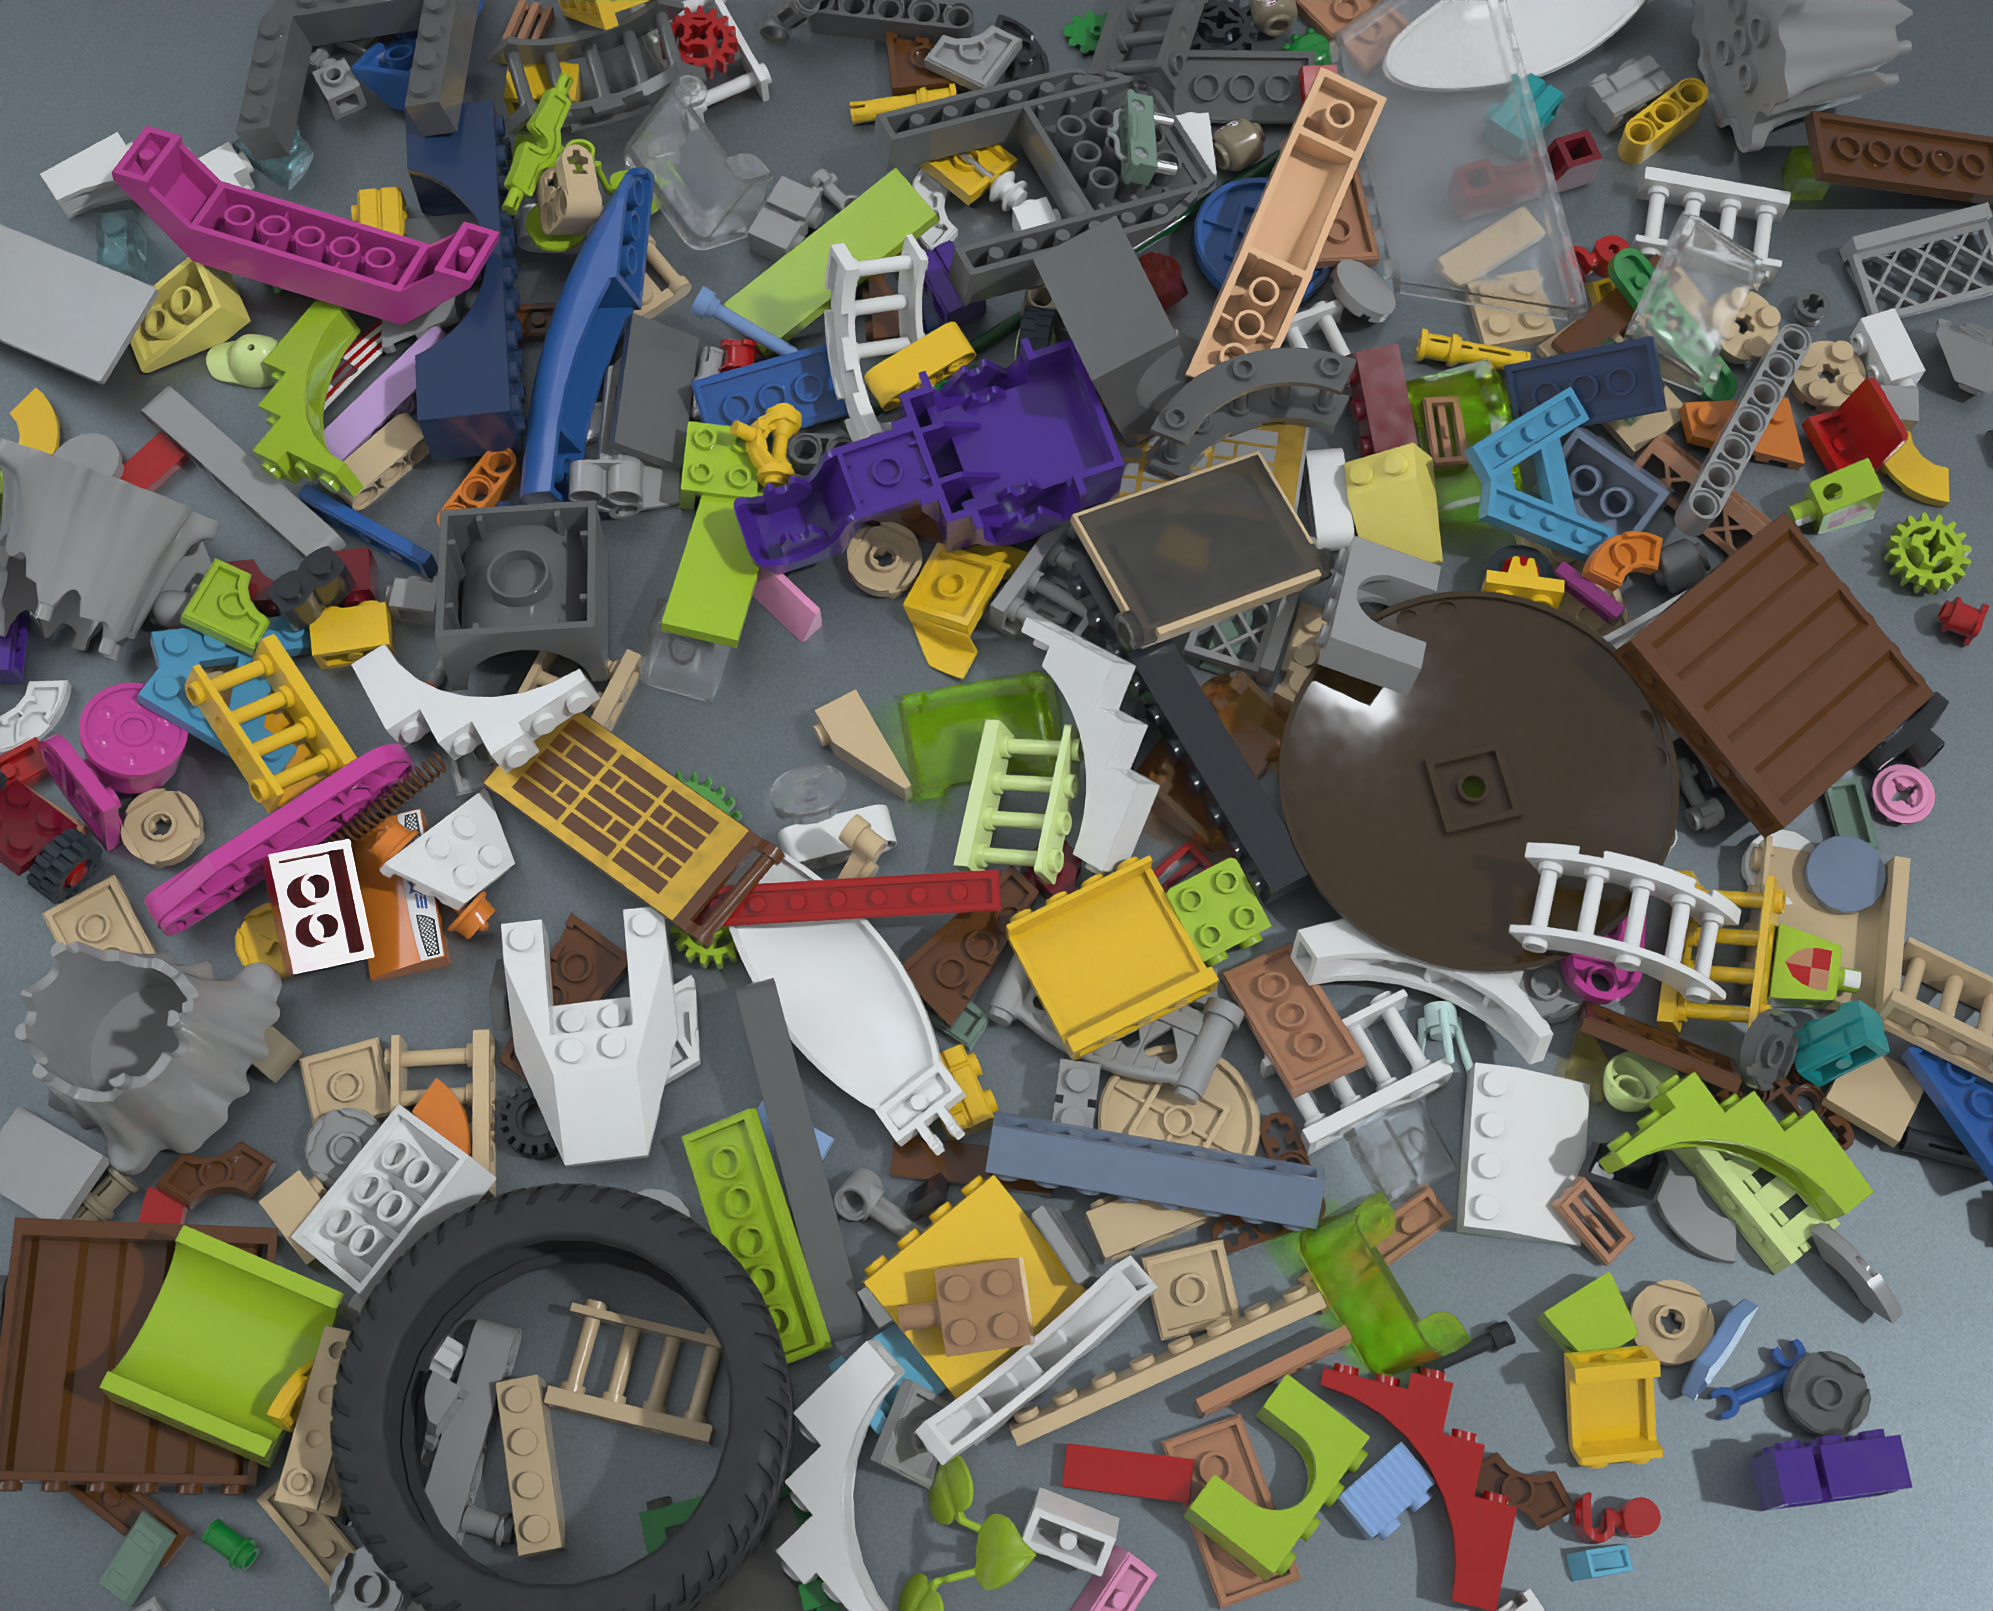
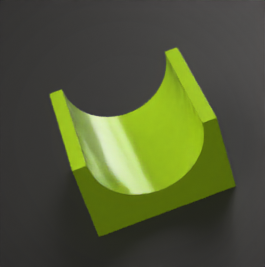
M183 1225L175 1240L176 1247L171 1266L149 1316L126 1355L112 1371H107L99 1388L113 1402L270 1468L288 1431L278 1428L266 1414L288 1379L301 1366L316 1358L324 1327H339L347 1311L345 1295L342 1292Z

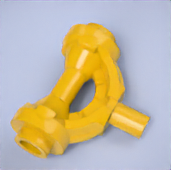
M778 403L765 411V415L760 416L750 426L735 420L730 428L731 434L746 440V451L752 464L758 471L757 481L763 487L769 483L773 484L774 487L783 486L789 482L790 476H795L794 469L786 458L788 440L791 436H795L801 428L802 415L794 406L787 403ZM769 433L773 437L771 454L767 450L766 441Z

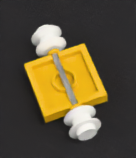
M999 144L917 164L967 205L990 189V201L997 202L1001 199L1003 201L1001 209L1004 212H1008L1012 207L1018 206L1025 201L1028 195L1026 192L1027 183L1025 181L1014 182L1015 173L1013 171L1016 169L1018 159Z

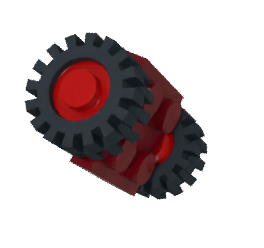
M0 771V862L18 876L29 870L31 873L27 875L28 885L52 903H63L64 899L68 900L72 897L74 891L77 893L81 889V884L84 881L87 883L91 878L89 875L91 872L96 871L98 867L96 864L101 861L103 850L77 830V824L18 779L7 785L8 778Z

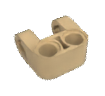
M569 145L557 157L555 167L548 168L540 176L535 188L542 230L547 235H582L596 222L602 210V199L598 189L592 155L586 148L580 145ZM570 158H573V162L575 164H579L581 166V168L576 172V174H573L576 171L575 165L568 163V160ZM550 180L553 181L554 186L557 187L556 189L552 186H548Z

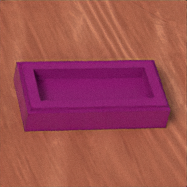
M1565 561L1555 570L1554 579L1565 580L1564 590L1608 624L1614 626L1623 616L1625 607L1590 580L1582 577L1581 573Z

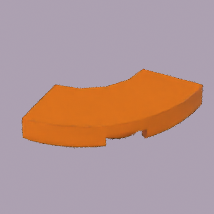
M1628 531L1614 536L1600 544L1590 554L1584 565L1582 577L1613 592L1622 586L1624 578L1628 573L1640 572L1650 575L1658 570L1663 538L1641 531Z
M435 1078L412 1112L433 1130L471 1156L472 1144L470 1143L466 1111L455 1093L442 1081Z

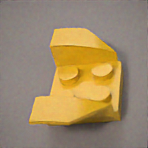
M937 542L903 603V607L914 627L930 668L961 680L965 678L978 654V650L970 636L1001 579L1009 580L1028 555V552L1008 545H978L947 553L944 544Z

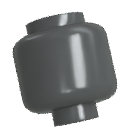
M1685 538L1661 548L1658 570L1652 573V576L1658 588L1666 586L1670 593L1677 595L1690 589L1707 575L1706 572L1711 570V566L1699 542L1693 544V542Z

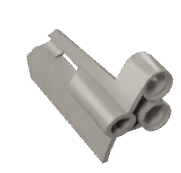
M622 356L614 365L609 366L605 372L597 460L585 459L572 463L571 461L569 462L568 499L571 502L596 500L598 511L609 512L610 517L614 519L629 518L643 510L679 505L680 469L675 471L609 448Z

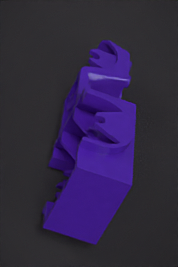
M1028 338L1022 339L1020 353L1009 367L1004 368L987 359H982L981 364L974 369L967 370L966 365H963L940 390L932 388L926 371L918 373L920 388L899 394L901 419L891 422L892 430L825 452L810 474L803 479L790 476L789 482L783 486L774 487L771 483L766 484L762 489L763 495L736 498L733 503L734 512L754 564L763 570L779 575L840 555L844 552L863 522L918 504L922 512L936 521L945 549L949 553L977 543L985 546H1004L1023 542L1058 528L1068 522L1072 514L1080 512L1083 508L1119 497L1124 462L1093 382L1072 339L1033 351Z

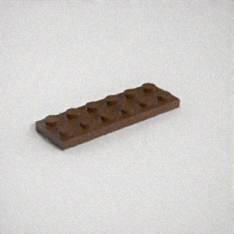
M1811 111L1804 118L1816 181L1993 205V137L1818 111Z

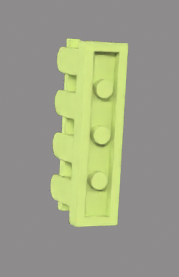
M1694 1148L1673 1150L1728 1219L1736 1221L1737 1230L1774 1275L1794 1263L1811 1248L1806 1240L1812 1236L1810 1230L1817 1224L1822 1222L1833 1229L1840 1225L1836 1218L1825 1222L1803 1196L1778 1176L1762 1187L1752 1176L1760 1166L1751 1161L1720 1151ZM1797 1193L1807 1207L1789 1220L1779 1207Z

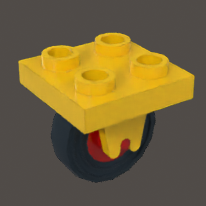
M1508 545L1498 549L1489 558L1481 591L1523 597L1558 610L1564 594L1565 580L1554 579L1552 564L1544 554L1535 548L1525 545Z

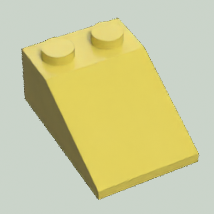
M187 257L154 285L159 291V295L131 339L130 344L141 371L150 373L226 342L251 321L231 273L194 262Z
M1410 443L1344 463L1347 498L1358 537L1436 565L1443 563L1433 458L1415 443Z

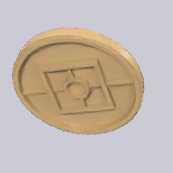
M1175 1044L1160 1045L1144 1050L1149 1057L1159 1056L1161 1061L1166 1064H1171L1177 1059ZM1221 1057L1202 1099H1198L1196 1105H1189L1175 1098L1173 1095L1175 1088L1171 1084L1138 1080L1114 1073L1104 1088L1097 1112V1129L1255 1155L1260 1137V1114L1256 1099L1244 1077L1235 1067Z

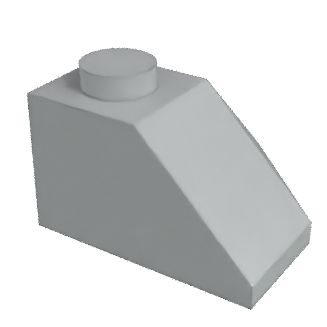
M1938 318L1935 324L1936 335L1954 380L1959 382L1958 387L1976 395H1979L1981 391L1991 394L1993 390V331L1967 322H1962L1959 328H1952L1953 322Z

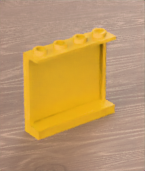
M1150 855L1140 860L1137 856L1129 858L1117 866L1118 871L1103 877L1102 874L1094 875L1081 884V889L1069 895L1066 891L1057 893L1045 902L1046 906L1034 912L1031 909L1020 911L1012 916L1009 920L1010 923L1006 925V938L1071 1060L1076 1061L1216 991L1219 979L1212 966L1206 968L1188 933L1168 902L1166 894L1151 868L1153 860Z
M981 1175L975 1177L961 1189L964 1197L954 1206H951L948 1201L942 1204L928 1216L933 1222L921 1233L916 1228L912 1229L896 1243L900 1248L897 1253L888 1260L882 1254L863 1270L867 1277L860 1283L863 1287H867L899 1329L898 1305L935 1301L937 1289L934 1270L1023 1257L1034 1337L1086 1292L1082 1285L1073 1282L1046 1239L994 1175L987 1177L985 1180ZM939 1326L902 1332L944 1384L946 1391L954 1401L1023 1347L1019 1346L946 1357L943 1332L939 1329Z

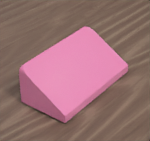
M763 569L760 570L753 597L800 642L806 641L822 626L820 608L783 573L777 575Z
M1114 1545L1102 1576L1093 1575L1070 1611H1135L1158 1574L1129 1551Z

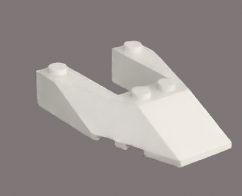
M651 907L623 910L630 997L554 1006L549 938L542 919L501 924L503 960L515 1053L565 1167L646 1158L649 1156L660 1112V1102L665 1083H667L675 1042L678 1039L668 920Z

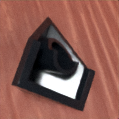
M1593 1141L1578 1176L1585 1177L1594 1189L1627 1208L1655 1204L1670 1170V1164L1665 1151L1641 1157L1628 1166L1608 1175L1599 1163V1160L1611 1152L1607 1147V1144L1610 1142L1599 1143Z

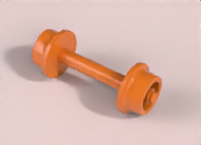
M398 821L388 831H377L378 841L370 849V852L380 862L379 869L388 860L406 848L419 832L416 829L408 830ZM483 890L471 904L467 903L459 911L452 908L459 916L447 930L449 932L457 931L467 940L477 930L480 932L488 931L489 923L487 920L496 909L486 900L487 893Z

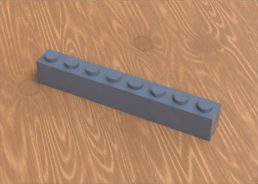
M996 1112L985 1172L993 1173L996 1178L1005 1181H1016L1018 1178L1034 1180L1037 1185L1045 1188H1057L1059 1185L1074 1187L1078 1192L1086 1195H1098L1100 1192L1114 1194L1126 1202H1140L1143 1199L1158 1202L1160 1206L1167 1209L1178 1210L1183 1206L1199 1209L1201 1213L1213 1217H1220L1224 1214L1240 1216L1242 1220L1253 1224H1262L1265 1221L1282 1223L1283 1227L1293 1231H1304L1306 1228L1317 1229L1326 1183L1324 1168L1002 1112Z

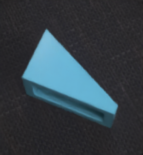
M1627 1544L1585 1550L1566 1555L1572 1582L1633 1571Z

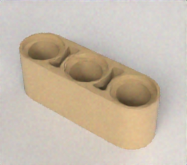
M408 413L399 414L343 461L364 486L355 497L340 490L337 492L355 511L365 509L430 453L419 423Z

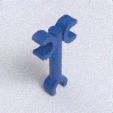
M1798 1338L1789 1342L1790 1348L1793 1351V1358L1791 1360L1786 1359L1782 1355L1779 1347L1769 1351L1772 1362L1777 1367L1782 1368L1781 1370L1734 1390L1727 1387H1719L1710 1391L1707 1395L1708 1400L1720 1396L1728 1402L1727 1411L1717 1415L1718 1420L1725 1421L1735 1417L1741 1405L1783 1388L1786 1373L1797 1360L1805 1357L1803 1343Z

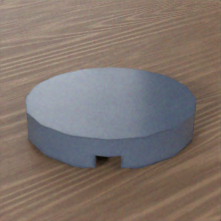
M1834 836L1820 842L1807 856L1803 868L1804 886L1808 893L1812 894L1817 900L1816 903L1824 910L1838 915L1856 914L1872 906L1881 896L1886 882L1885 866L1877 851L1865 841L1852 836Z

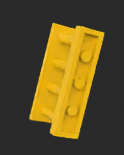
M275 634L260 640L252 657L253 662L211 679L208 678L201 665L198 664L192 667L184 685L189 701L192 705L198 706L249 783L252 797L258 803H262L268 814L277 809L285 793L283 788L321 771L332 775L357 759ZM258 676L266 678L274 690L273 694L230 711L219 692ZM280 707L288 711L295 725L251 743L240 726L242 723ZM301 739L309 743L316 757L275 775L271 773L261 756Z
M1677 870V872L1695 879V888L1708 894L1709 890L1705 889L1704 885H1700L1694 871ZM1766 876L1764 893L1716 890L1732 901L1737 907L1762 909L1760 931L1720 928L1716 938V944L1757 946L1755 969L1712 965L1709 977L1713 982L1753 985L1750 1007L1693 1003L1687 1001L1682 994L1671 986L1662 982L1657 1022L1663 1031L1681 1035L1682 1022H1688L1689 1018L1748 1023L1749 1029L1760 1013L1772 1009L1771 1004H1767L1777 919L1778 914H1784L1786 908V892L1780 889L1775 876ZM1689 915L1681 964L1694 969L1695 962L1691 960L1692 946H1698L1701 927Z

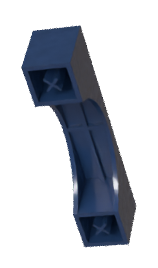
M493 100L462 103L457 132L423 137L405 109L407 169L422 213L431 216L472 213L479 226L497 231L500 236L498 243L486 261L484 279L479 294L467 315L445 338L431 348L415 355L417 420L432 460L484 455L487 451L492 453L507 451V449H511L513 452L523 451L522 436H526L527 417L526 413H522V404L527 402L524 381H520V372L525 371L522 349L518 350V341L523 340L521 320L517 318L516 310L521 309L520 293L518 287H515L514 279H519L517 258L513 257V249H517V236L515 227H511V219H515L516 215H509L506 211L502 210V205L509 193V190L504 186V182L511 167H508V160H512L509 137L503 138L506 137L503 115L496 114Z

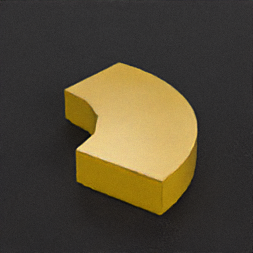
M34 388L10 412V415L18 424L20 433L18 443L54 455L59 448L60 422L48 399L40 390Z
M1907 431L1908 440L1880 470L1883 474H1888L1902 488L1901 491L1906 495L1925 504L1945 508L1949 503V468L1935 465L1924 458L1914 446L1911 432Z
M315 1359L305 1363L288 1379L271 1404L266 1415L278 1428L291 1433L295 1430Z

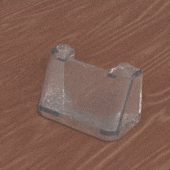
M693 71L673 79L628 140L624 151V159L630 169L645 167L654 174L652 199L681 239L689 247L703 251L748 237V230L763 208L773 175L766 165L752 154L743 153L728 156L693 109L703 104L707 96L705 84L697 73Z
M1683 211L1632 316L1623 341L1655 335L1662 380L1702 395L1707 383L1714 385L1721 372L1723 364L1717 362L1746 295L1749 294L1751 288L1759 290L1767 272V269L1761 267L1763 259L1699 216Z

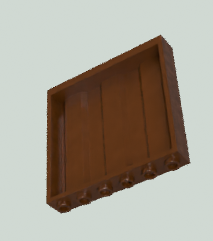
M1785 512L1764 526L1612 652L1763 838L1789 825L1935 694L1926 684L1923 676L1916 672L1901 654L1898 646L1887 637L1877 625L1874 617L1863 608L1853 596L1849 587L1839 579L1826 563L1825 558L1814 549L1801 533L1800 528L1790 520Z
M15 1217L0 1340V1491L21 1492L23 1484H41V1492L51 1493L68 1492V1485H86L87 1493H113L114 1486H132L131 1493L158 1494V1487L164 1486L176 1487V1494L202 1495L203 1487L221 1488L220 1495L245 1496L247 1495V1488H257L259 1463L113 1402L99 1387L107 1371H112L126 1355L149 1316L171 1266L176 1247L175 1240L183 1225L276 1264L278 1228Z

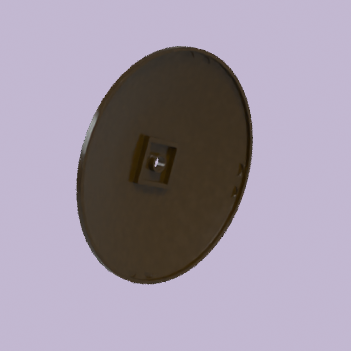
M1450 591L1420 596L1375 613L1369 618L1377 624L1426 642L1422 668L1409 694L1404 695L1316 663L1296 695L1284 727L1278 769L1280 804L1285 826L1309 874L1308 877L1334 910L1359 932L1380 946L1404 958L1430 967L1472 974H1504L1540 968L1574 955L1575 953L1547 950L1544 953L1528 951L1509 933L1510 924L1531 925L1541 874L1525 858L1527 843L1580 846L1579 854L1603 858L1604 852L1609 851L1663 866L1675 833L1679 809L1677 757L1663 713L1613 655L1612 652L1616 650L1613 645L1577 619L1548 605L1498 592ZM1467 780L1477 781L1483 788V795L1478 798L1468 797L1462 790V783ZM1567 875L1557 878L1547 927L1577 932L1587 884L1585 878ZM1609 882L1603 884L1593 935L1605 937L1627 918L1633 893L1628 887Z

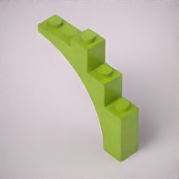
M316 299L263 360V363L272 372L270 378L275 383V386L257 406L267 416L265 423L271 429L252 451L262 461L260 465L262 471L275 481H279L282 478L296 485L302 477L310 482L317 479L325 488L335 494L340 490L355 497L364 486L343 461L331 454L325 440L323 425L325 398L332 376L345 351L361 331L341 306Z
M1696 1072L1681 1079L1675 1073L1657 1085L1656 1089L1660 1094L1648 1102L1653 1111L1636 1123L1640 1130L1632 1136L1626 1131L1607 1144L1611 1152L1599 1160V1163L1609 1175L1641 1157L1659 1151L1686 1148L1720 1151L1751 1161L1778 1176L1803 1196L1825 1222L1846 1215L1874 1193L1868 1182L1814 1110L1797 1116L1793 1111L1776 1121L1755 1091L1740 1098L1736 1093H1732L1718 1103Z

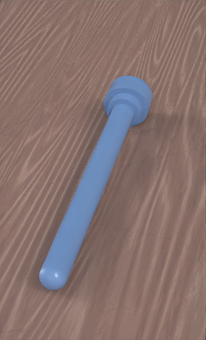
M705 286L701 288L689 310L690 313L701 319L704 316L710 320L712 317L716 318L780 356L800 351L786 341L721 305V300L715 297L716 292Z

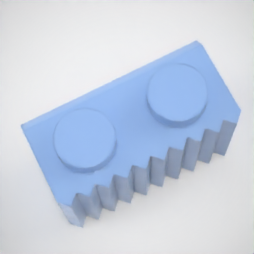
M1400 1442L1342 1492L1335 1503L1367 1541L1376 1535L1383 1541L1401 1525L1396 1518L1408 1507L1413 1513L1416 1512L1433 1497L1428 1489L1436 1481L1406 1446Z

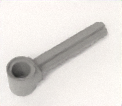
M859 1168L852 1171L834 1195V1207L845 1219L851 1221L862 1219L865 1222L869 1216L900 1238L914 1228L919 1233L927 1228L919 1221L913 1222L903 1210L882 1197L886 1190L882 1188V1182L877 1174L869 1169Z

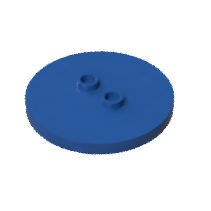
M1243 178L1224 184L1206 198L1198 211L1192 229L1194 256L1203 274L1219 291L1268 178ZM1332 268L1314 269L1313 276L1301 302L1309 299L1320 290Z

